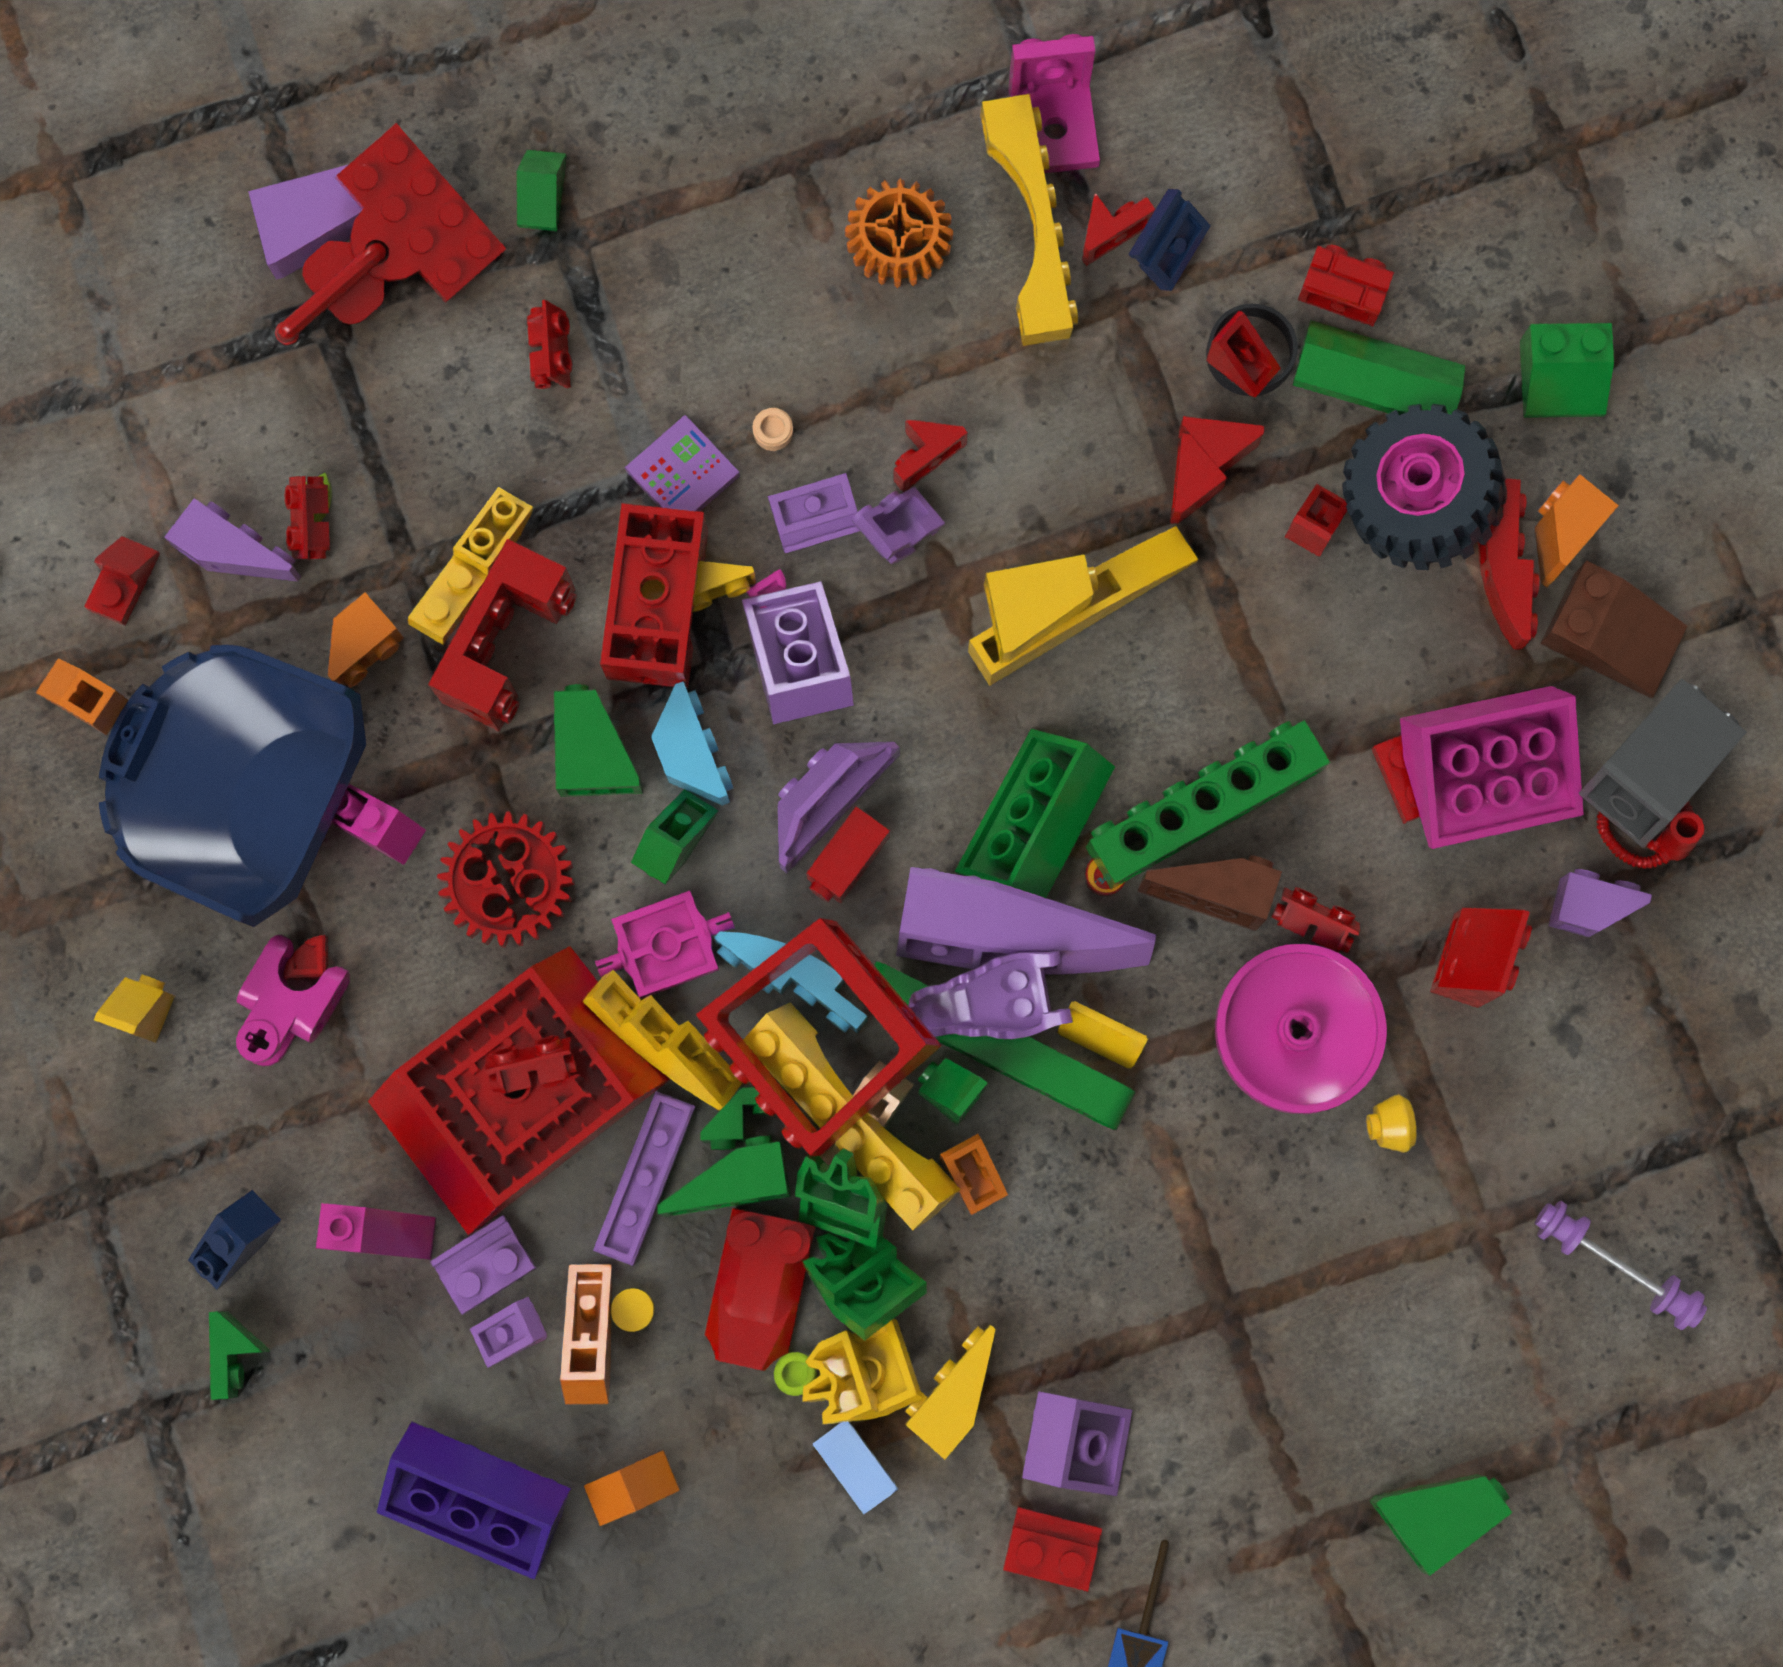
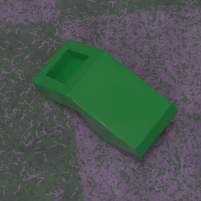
M754 1087L741 1088L702 1129L700 1140L703 1143H710L711 1150L736 1149V1142H745V1108H752V1115H768L756 1103L755 1098L759 1095V1092Z

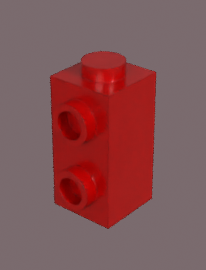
M856 806L807 871V880L812 883L809 889L827 903L833 898L841 904L889 840L890 830Z

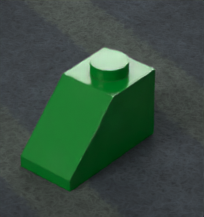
M683 789L647 826L631 863L643 870L647 875L666 885L686 863L719 810Z

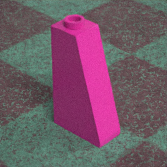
M321 1203L316 1248L431 1260L436 1217L367 1207Z

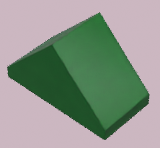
M526 150L516 171L517 226L519 228L558 230L567 161L566 153Z

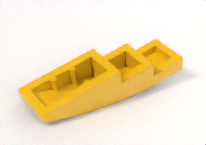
M614 970L605 974L584 998L583 1002L610 1030L642 1058L679 1086L718 1111L729 1102L741 1086L742 1082L733 1075L729 1068L730 1065L707 1043L705 1038L689 1020L678 1025L651 995L641 1000Z

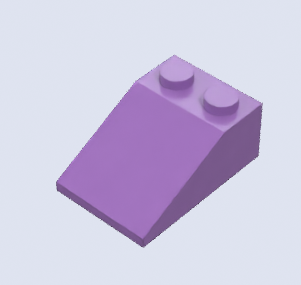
M822 581L742 600L773 724L854 705L849 670Z

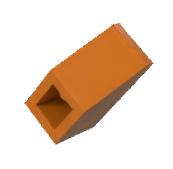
M366 592L333 618L328 677L332 681L348 687H353L360 683L368 674L367 669L378 659L384 661L391 657L400 646L398 643L404 639L394 624Z
M59 658L36 691L41 697L105 735L109 733L120 712L128 702L123 695L112 687Z

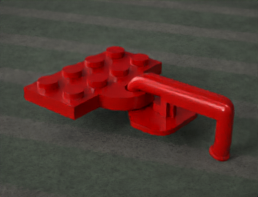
M396 123L335 176V179L357 202L362 211L353 222L350 242L328 241L307 258L303 265L302 275L306 285L312 290L314 295L283 322L278 324L275 330L276 338L284 345L294 344L299 338V333L327 308L339 321L345 324H358L382 304L384 300V280H405L417 272L446 303L504 252L506 248ZM386 249H387L388 256H387V260L385 261Z

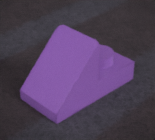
M529 1297L511 1304L470 1328L487 1368L547 1338L540 1317Z

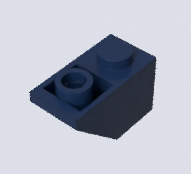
M251 1190L216 1215L188 1261L195 1267V1270L202 1278L207 1279L218 1290L268 1241L281 1222V1219Z

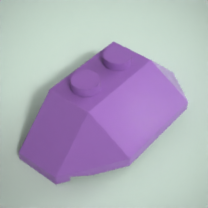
M895 742L835 743L828 751L822 748L808 762L807 767L810 770L799 781L794 777L782 788L778 794L781 798L778 802L779 864L786 874L900 756V747Z

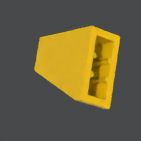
M1085 555L986 573L984 589L1000 663L1010 662L1090 606L1094 595L1093 592L1098 591V580L1095 568L1093 566L1087 567Z

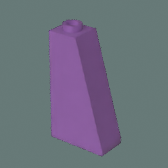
M347 165L248 191L266 262L276 280L284 278L303 267L307 258L328 241L345 242L350 239L353 222L362 211V208L335 179V176Z

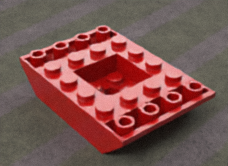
M571 946L536 963L395 1070L368 1100V1103L468 1236L477 1231L671 1080L612 1032L583 1002L584 998L598 981ZM548 1036H559L560 1039L571 1037V1054L566 1055V1057L574 1055L577 1072L570 1073V1078L540 1085L537 1071L534 1070L529 1072L532 1087L527 1088L521 1097L511 1099L506 1094H502L501 1091H492L489 1075L496 1073L486 1074L485 1065L487 1057L492 1056L495 1050L507 1046H517L518 1050L535 1046L534 1043L537 1040Z

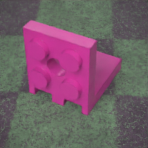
M1069 34L1059 40L1042 41L1033 38L1024 40L1020 44L1012 45L1009 95L1013 97L1030 94L1032 107H1039L1042 131H1038L1037 136L1039 146L1046 145L1049 157V169L1044 170V173L1099 167L1100 157L1090 92L1095 57L1093 36L1082 37L1079 34ZM1050 124H1059L1065 129L1066 134L1060 139H1051L1045 134L1044 129Z

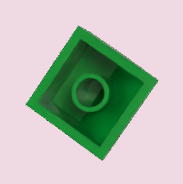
M1612 323L1530 324L1520 339L1524 418L1604 417L1607 411L1614 366Z

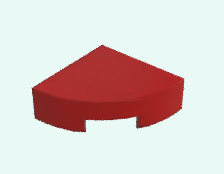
M319 935L305 941L288 959L284 970V979H320L323 972L328 969V937L326 935Z

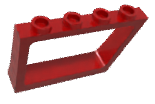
M824 918L816 920L696 1014L698 1019L707 1028V1031L704 1033L707 1043L716 1051H725L733 1060V1063L729 1066L733 1075L742 1083L748 1084L750 1082L759 1092V1095L755 1098L758 1106L770 1116L776 1114L785 1124V1127L781 1130L784 1138L797 1149L803 1147L810 1156H821L883 1097L942 1046L839 923ZM817 949L899 1046V1052L896 1057L819 1131L816 1130L731 1026L728 1019L732 1011Z

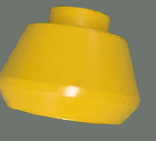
M1399 1094L1394 1095L1373 1107V1114L1367 1115L1366 1124L1370 1140L1376 1139L1380 1147L1404 1153L1408 1152L1415 1145L1417 1137L1415 1115L1410 1101Z

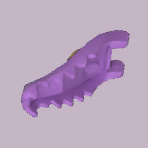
M1060 951L1018 952L1000 956L974 970L958 975L946 983L917 990L909 999V1007L934 1037L958 1034L970 1037L991 1036L999 1039H1017L1073 1022L1070 1009L1051 1011L1043 969L1044 967H1054L1062 964Z

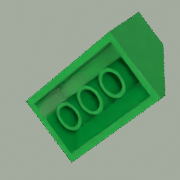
M1031 728L954 872L962 876H977L981 879L995 881L1047 898L1115 766L1087 743Z

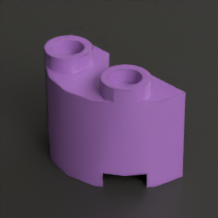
M916 487L901 494L894 491L886 496L878 506L872 508L871 505H867L852 518V522L881 557L889 561L890 564L897 563L916 551L913 547L915 544L930 534L934 536L945 524Z

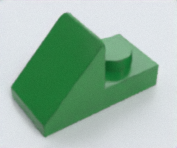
M228 1311L209 1312L211 1400L238 1398V1389H242L244 1386V1367L242 1363H237V1354L270 1352L267 1346Z

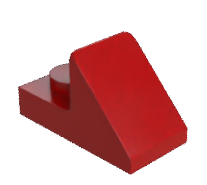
M1094 194L1082 256L1085 266L1093 263L1143 231L1155 211L1154 206L1147 197L1136 204L1134 201L1124 204L1115 212L1113 218L1098 195Z
M906 420L905 432L919 450L910 449L895 462L896 467L893 469V481L902 492L907 491L967 445L968 432L963 426Z
M121 536L95 558L94 563L101 569V572L84 607L90 612L126 626L158 560L159 551Z

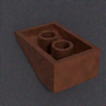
M1586 560L1574 573L1540 644L1652 699L1684 635L1687 625L1625 579Z
M1249 856L1248 860L1238 858L1149 870L1141 880L1137 892L1257 931L1267 920L1282 871L1273 869V862L1257 856Z

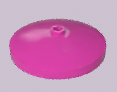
M1290 944L1264 951L1252 958L1236 972L1224 989L1218 1004L1215 1019V1037L1218 1052L1226 1071L1235 1084L1250 1098L1270 1109L1280 1112L1313 1114L1327 1111L1345 1103L1368 1084L1383 1057L1387 1025L1383 1004L1377 990L1367 975L1356 964L1343 955L1321 946ZM1293 1024L1300 1025L1304 1030V1035L1299 1039H1295L1291 1035L1293 1033L1291 1025Z

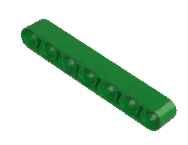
M876 961L874 964L908 1006L909 999L915 991L929 987L884 963ZM958 1034L935 1037L939 1043L1117 1131L1135 1095V1091L1122 1083L1029 1036L1017 1039H999L991 1036L970 1037Z

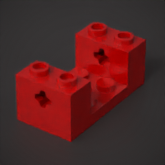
M621 503L600 660L601 668L607 680L671 687L683 681L685 687L688 688L693 655L690 631L699 561L705 562L708 527L704 512ZM657 580L663 583L665 586L663 595L655 600L643 597L641 590L646 582Z
M509 539L506 540L428 684L441 703L499 732L504 722L507 724L511 723L518 711L520 702L516 701L518 694L508 677L486 667L495 650L493 641L500 629L504 631L510 624L514 615L513 604L554 624L559 622L562 615H569L576 602L577 594L574 593L576 589L566 567Z

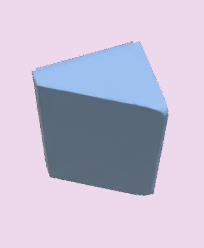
M851 1422L839 1423L813 1443V1446L863 1514L898 1490L895 1482Z

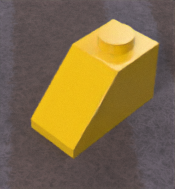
M141 974L139 981L125 977L97 1011L94 1020L156 1043L175 996L163 991L165 983L143 974Z

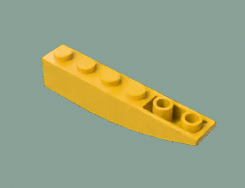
M1177 526L1094 567L1098 580V591L1093 592L1094 595L1090 606L1010 662L1000 663L993 626L969 640L968 653L989 686L1193 565L1198 561V558Z

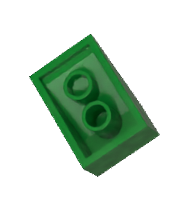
M770 1135L745 1139L746 1147L735 1149L658 1204V1214L663 1217H670L791 1197L782 1144L780 1142H773V1138Z

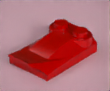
M732 1208L704 1334L712 1346L715 1360L766 1371L774 1361L789 1352L806 1274L803 1260L808 1259L810 1256L815 1226Z

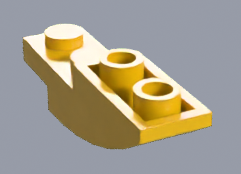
M498 487L453 547V557L408 616V625L444 645L460 621L464 619L506 540L509 539L516 543L533 512V507Z

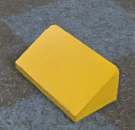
M1076 1001L1070 1003L1068 1009L1071 1010L1073 1022L1060 1025L1057 1033L1117 1064L1131 1069L1148 1040L1147 1036Z

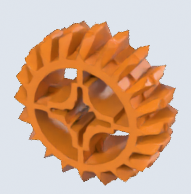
M902 178L897 181V188H890L889 183L884 180L881 183L882 192L869 187L867 189L868 200L858 197L855 201L857 210L849 211L848 222L851 224L845 227V236L850 239L847 242V250L849 253H855L853 263L856 267L865 265L864 275L867 278L873 276L876 272L879 273L878 283L881 286L890 277L894 278V286L897 289L902 284V278H908L909 283L914 287L917 284V274L929 280L932 276L931 267L940 269L943 266L941 256H948L950 254L951 245L947 242L953 240V230L948 227L951 225L952 218L949 213H943L945 203L942 199L933 201L934 191L931 188L921 194L920 184L917 181L908 189L905 188ZM889 210H893L891 215L887 218L876 219L875 223H872V221L880 214ZM906 210L918 214L927 222V224H923V220H915L911 218L907 214ZM900 220L904 236H901V245L897 246V236H895L894 231L898 229V221ZM870 242H875L876 246L886 247L891 252L892 257L877 251ZM923 244H927L920 252L916 253L915 255L905 257L906 253L910 249L922 247Z

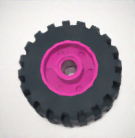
M1421 404L1408 406L1409 412L1398 415L1397 410L1386 414L1387 421L1380 426L1377 422H1373L1365 429L1368 436L1366 440H1356L1351 448L1354 459L1346 460L1343 470L1346 478L1342 483L1343 496L1358 535L1364 544H1370L1372 552L1378 557L1384 559L1389 556L1393 565L1405 568L1408 562H1413L1416 570H1429V563L1439 562L1440 568H1445L1453 565L1451 558L1461 554L1464 560L1475 553L1473 545L1476 542L1485 545L1492 537L1490 526H1498L1503 517L1501 505L1505 504L1507 499L1506 478L1493 438H1488L1486 429L1478 421H1473L1470 424L1468 414L1458 409L1454 410L1452 415L1448 414L1445 405L1432 404L1431 410H1423Z

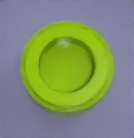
M792 1352L778 1360L774 1368V1380L782 1392L791 1396L803 1395V1387L817 1378V1369L808 1367L805 1362L809 1356L800 1352Z

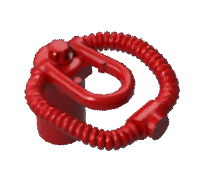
M1689 801L1682 807L1681 812L1666 825V829L1656 841L1651 840L1646 845L1647 848L1655 852L1653 856L1639 857L1625 850L1616 841L1612 831H1610L1609 819L1599 811L1596 821L1600 837L1606 843V846L1609 847V850H1612L1611 852L1615 854V857H1619V860H1623L1624 863L1627 862L1628 865L1632 864L1633 867L1637 866L1644 869H1651L1652 866L1657 867L1662 865V863L1667 864L1670 860L1678 861L1686 858L1704 834L1703 821L1694 813Z

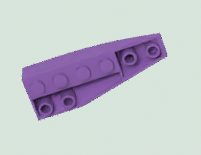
M911 867L896 956L976 969L992 959L1008 954L1060 951L1062 964L1054 967H1044V974L1105 972L1149 965L1156 941V934L1008 885L981 879L977 876H962L940 872L932 868L921 869Z

